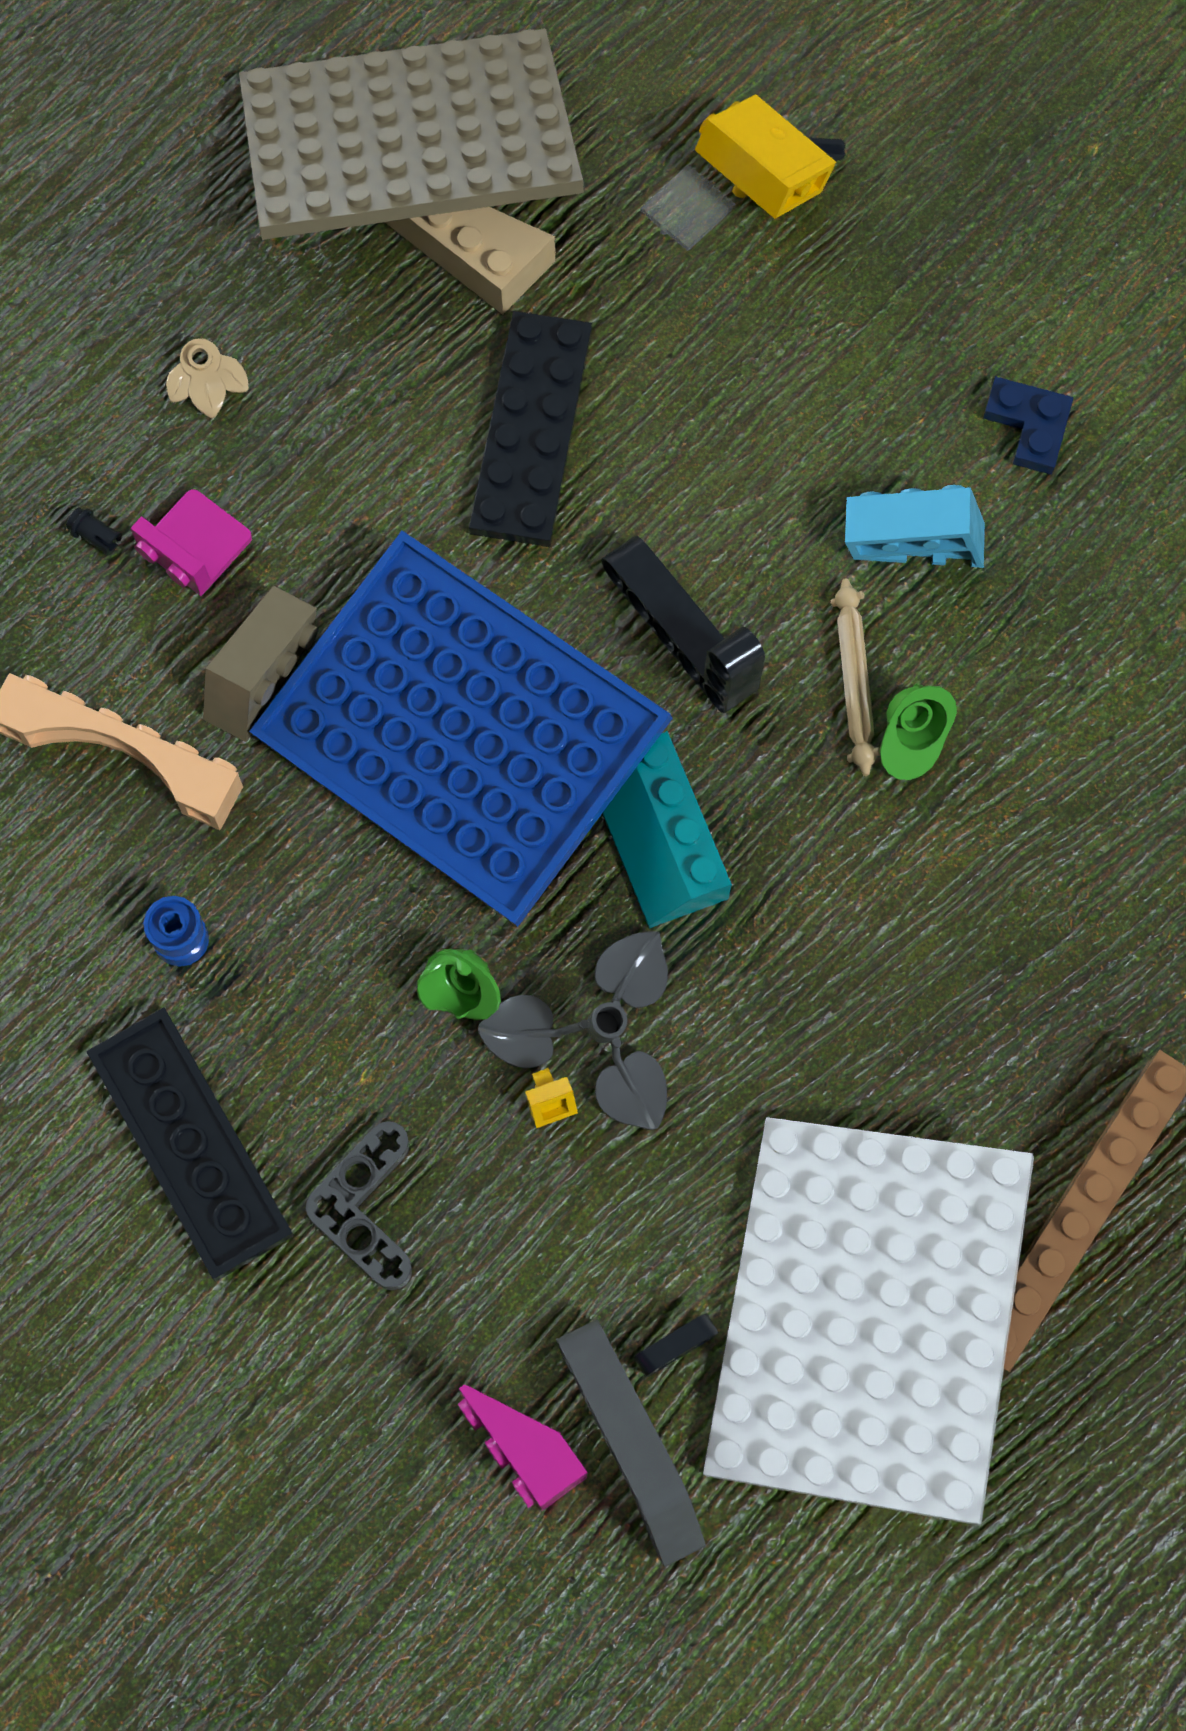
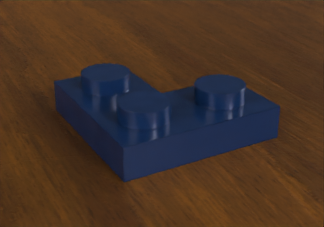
M995 376L983 419L1022 429L1013 465L1052 475L1074 397Z

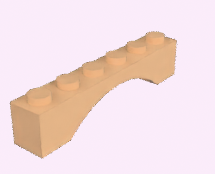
M11 673L8 674L0 689V734L31 748L49 743L77 741L101 744L122 751L142 762L163 781L174 796L182 814L221 830L243 788L234 765L216 757L213 761L198 755L199 752L194 747L184 742L176 741L173 745L160 739L161 735L145 725L138 724L135 728L125 724L118 714L106 708H100L99 711L86 707L85 702L72 693L63 691L61 695L48 690V686L44 682L33 676L25 675L22 679Z

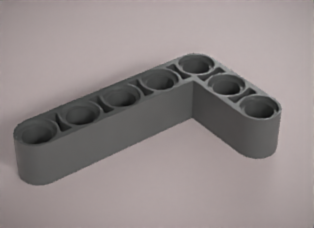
M596 1319L557 1338L556 1342L635 1499L646 1531L663 1566L666 1567L706 1547L688 1492L599 1321Z

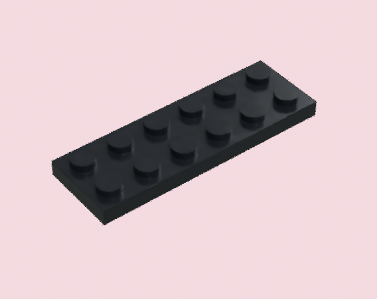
M513 311L469 525L470 535L551 547L591 340L592 323Z
M164 1007L86 1051L215 1282L294 1236Z

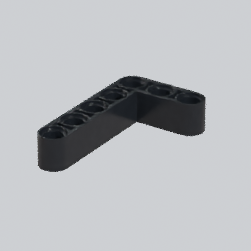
M636 535L601 559L603 568L612 582L721 713L725 714L759 689L765 652L756 636L748 628L742 626L724 638L642 538Z

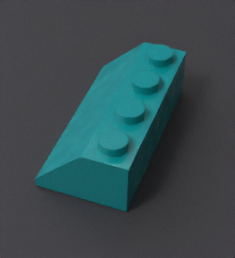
M668 731L663 732L602 813L648 928L728 900L732 886Z

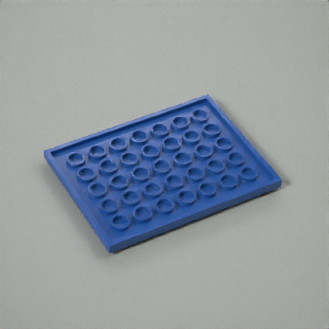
M401 531L249 732L518 927L673 718L669 712L416 539Z

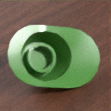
M915 684L913 687L904 689L896 694L890 701L886 712L888 726L880 747L881 764L888 774L897 779L912 780L922 776L933 767L941 753L957 714L956 701L949 691L940 686Z

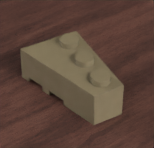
M273 585L206 667L203 720L247 742L251 736L249 731L270 705L304 649L308 650L314 643L318 634V627L315 626L317 608Z

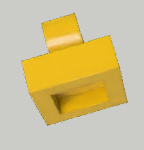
M549 1068L532 1074L536 1084L535 1088L525 1091L536 1128L578 1114L573 1090L567 1077L554 1081Z

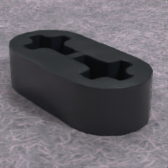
M705 1313L637 1354L634 1360L645 1378L705 1344L718 1335L719 1332L708 1313Z

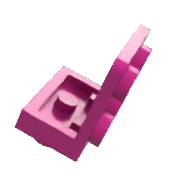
M195 489L189 490L156 526L141 516L130 528L137 543L134 547L144 559L152 564L156 561L166 569V573L174 582L183 588L188 586L200 596L207 591L252 541L251 532L247 527Z

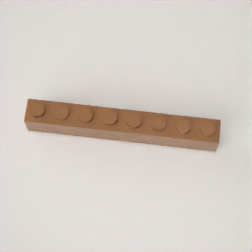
M1161 1050L1147 1062L1019 1263L1003 1376L1010 1373L1186 1094V1066Z

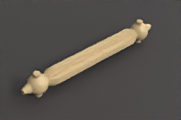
M843 579L835 598L831 599V605L841 609L837 623L849 737L856 745L852 753L847 755V760L849 763L854 762L859 766L863 776H868L872 764L877 756L880 755V748H874L870 744L874 736V725L862 616L856 609L860 600L864 599V593L854 589L849 579Z

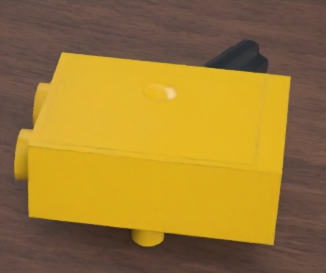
M756 94L741 102H734L728 109L718 114L713 113L709 115L700 126L699 133L701 136L695 147V151L734 184L732 192L736 197L745 198L749 196L774 219L822 193L836 161H841L845 157V142L842 139L807 138Z

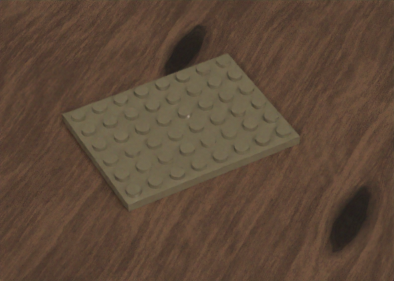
M528 29L518 33L497 36L487 35L482 38L461 41L450 40L440 44L410 46L405 49L384 52L373 51L363 55L332 57L328 60L307 63L296 62L286 66L255 68L250 71L239 72L262 240L584 193L583 178L546 29Z

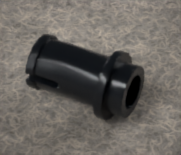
M80 507L75 509L66 523V528L71 531V536L74 538L81 537L101 550L106 556L111 555L118 547V544L113 541L120 542L122 533L115 531L94 517V512L91 509L83 510Z

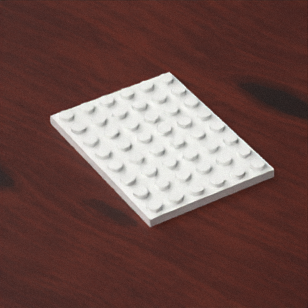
M766 1117L703 1475L981 1526L1034 1161L1033 1153Z

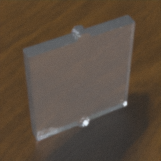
M688 164L641 207V212L660 227L662 235L668 234L684 249L689 251L735 208V203L715 187V181H708Z

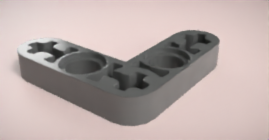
M387 1121L375 1126L315 1188L307 1199L306 1211L312 1223L378 1286L385 1290L394 1291L401 1289L409 1282L412 1275L411 1261L395 1242L358 1209L361 1203L400 1164L409 1151L410 1143L407 1132L396 1122ZM396 1133L399 1135L396 1140L399 1149L396 1152L390 1149L385 1150L378 1158L385 1165L378 1170L372 1159L363 1153L370 1149L374 1156L382 1147L379 1140L380 1136L385 1134L387 1137H392ZM359 1163L366 1165L370 1169L371 1177L366 1185L357 1188L349 1185L346 1182L345 1176L349 1167ZM333 1198L338 1200L334 1207L337 1213L344 1219H346L349 1212L355 1215L343 1223L337 1235L331 1231L338 1227L337 1222L327 1214L321 1218L317 1217L320 1212L317 1202L321 1199L326 1202L331 1201ZM358 1226L366 1227L372 1234L370 1245L360 1251L351 1249L346 1241L349 1231ZM381 1242L387 1245L380 1252L388 1261L394 1262L397 1258L402 1260L399 1265L402 1275L398 1279L392 1275L383 1279L381 1275L384 1273V1269L375 1258L372 1259L370 1265L363 1262L375 1254Z

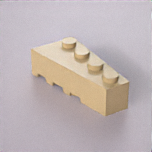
M491 207L385 222L501 314H504L555 262V236Z

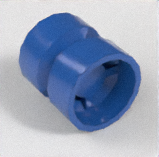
M169 896L154 902L147 910L143 922L144 932L161 960L169 965L181 967L191 965L203 956L209 943L208 929L193 903L183 897Z

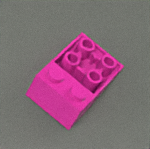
M465 1384L459 1388L463 1400L458 1403L460 1410L475 1431L483 1426L491 1437L485 1442V1445L500 1468L503 1469L510 1465L518 1478L513 1480L512 1484L528 1508L536 1503L541 1511H543L587 1479V1471L559 1432Z

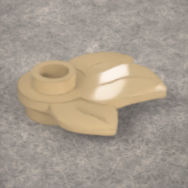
M198 338L189 341L182 348L180 363L169 372L166 387L172 403L180 402L190 397L192 403L201 413L214 419L223 406L226 391L232 393L247 392L248 379L242 365L235 358L220 355L214 343L207 339ZM204 352L207 354L208 360L204 364H196L192 360L194 354Z

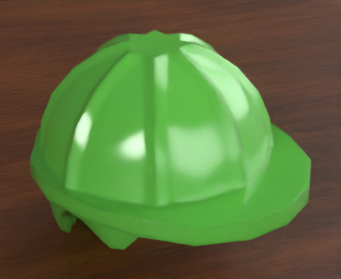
M443 949L433 954L417 982V995L425 1008L428 1010L447 1011L457 1019H488L499 1009L501 1002L500 990L490 974L488 963L473 950Z

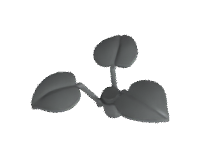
M650 931L632 934L615 942L603 952L596 963L595 981L601 990L614 995L611 1002L599 1005L590 1014L588 1020H581L578 1023L565 1027L551 1029L553 1014L549 1006L538 997L518 995L502 1002L499 1005V1009L492 1016L483 1020L478 1025V1033L486 1047L502 1061L519 1068H534L549 1061L553 1054L551 1037H560L580 1030H587L595 1041L611 1044L612 1059L616 1065L605 1068L597 1077L595 1097L601 1110L609 1118L619 1123L647 1130H655L660 1126L667 1105V1084L663 1070L652 1056L641 1051L630 1054L623 1061L620 1056L621 1040L619 1039V1036L627 1026V1015L621 1007L620 1000L622 999L630 1007L643 1008L655 1003L666 989L668 968L659 932Z

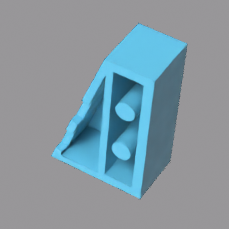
M948 485L941 490L930 491L908 488L900 493L892 494L870 491L864 492L860 496L847 497L845 544L854 560L906 563L907 556L932 557V565H945L946 558L969 559L971 560V567L984 568L985 522L971 487L964 488L959 485Z

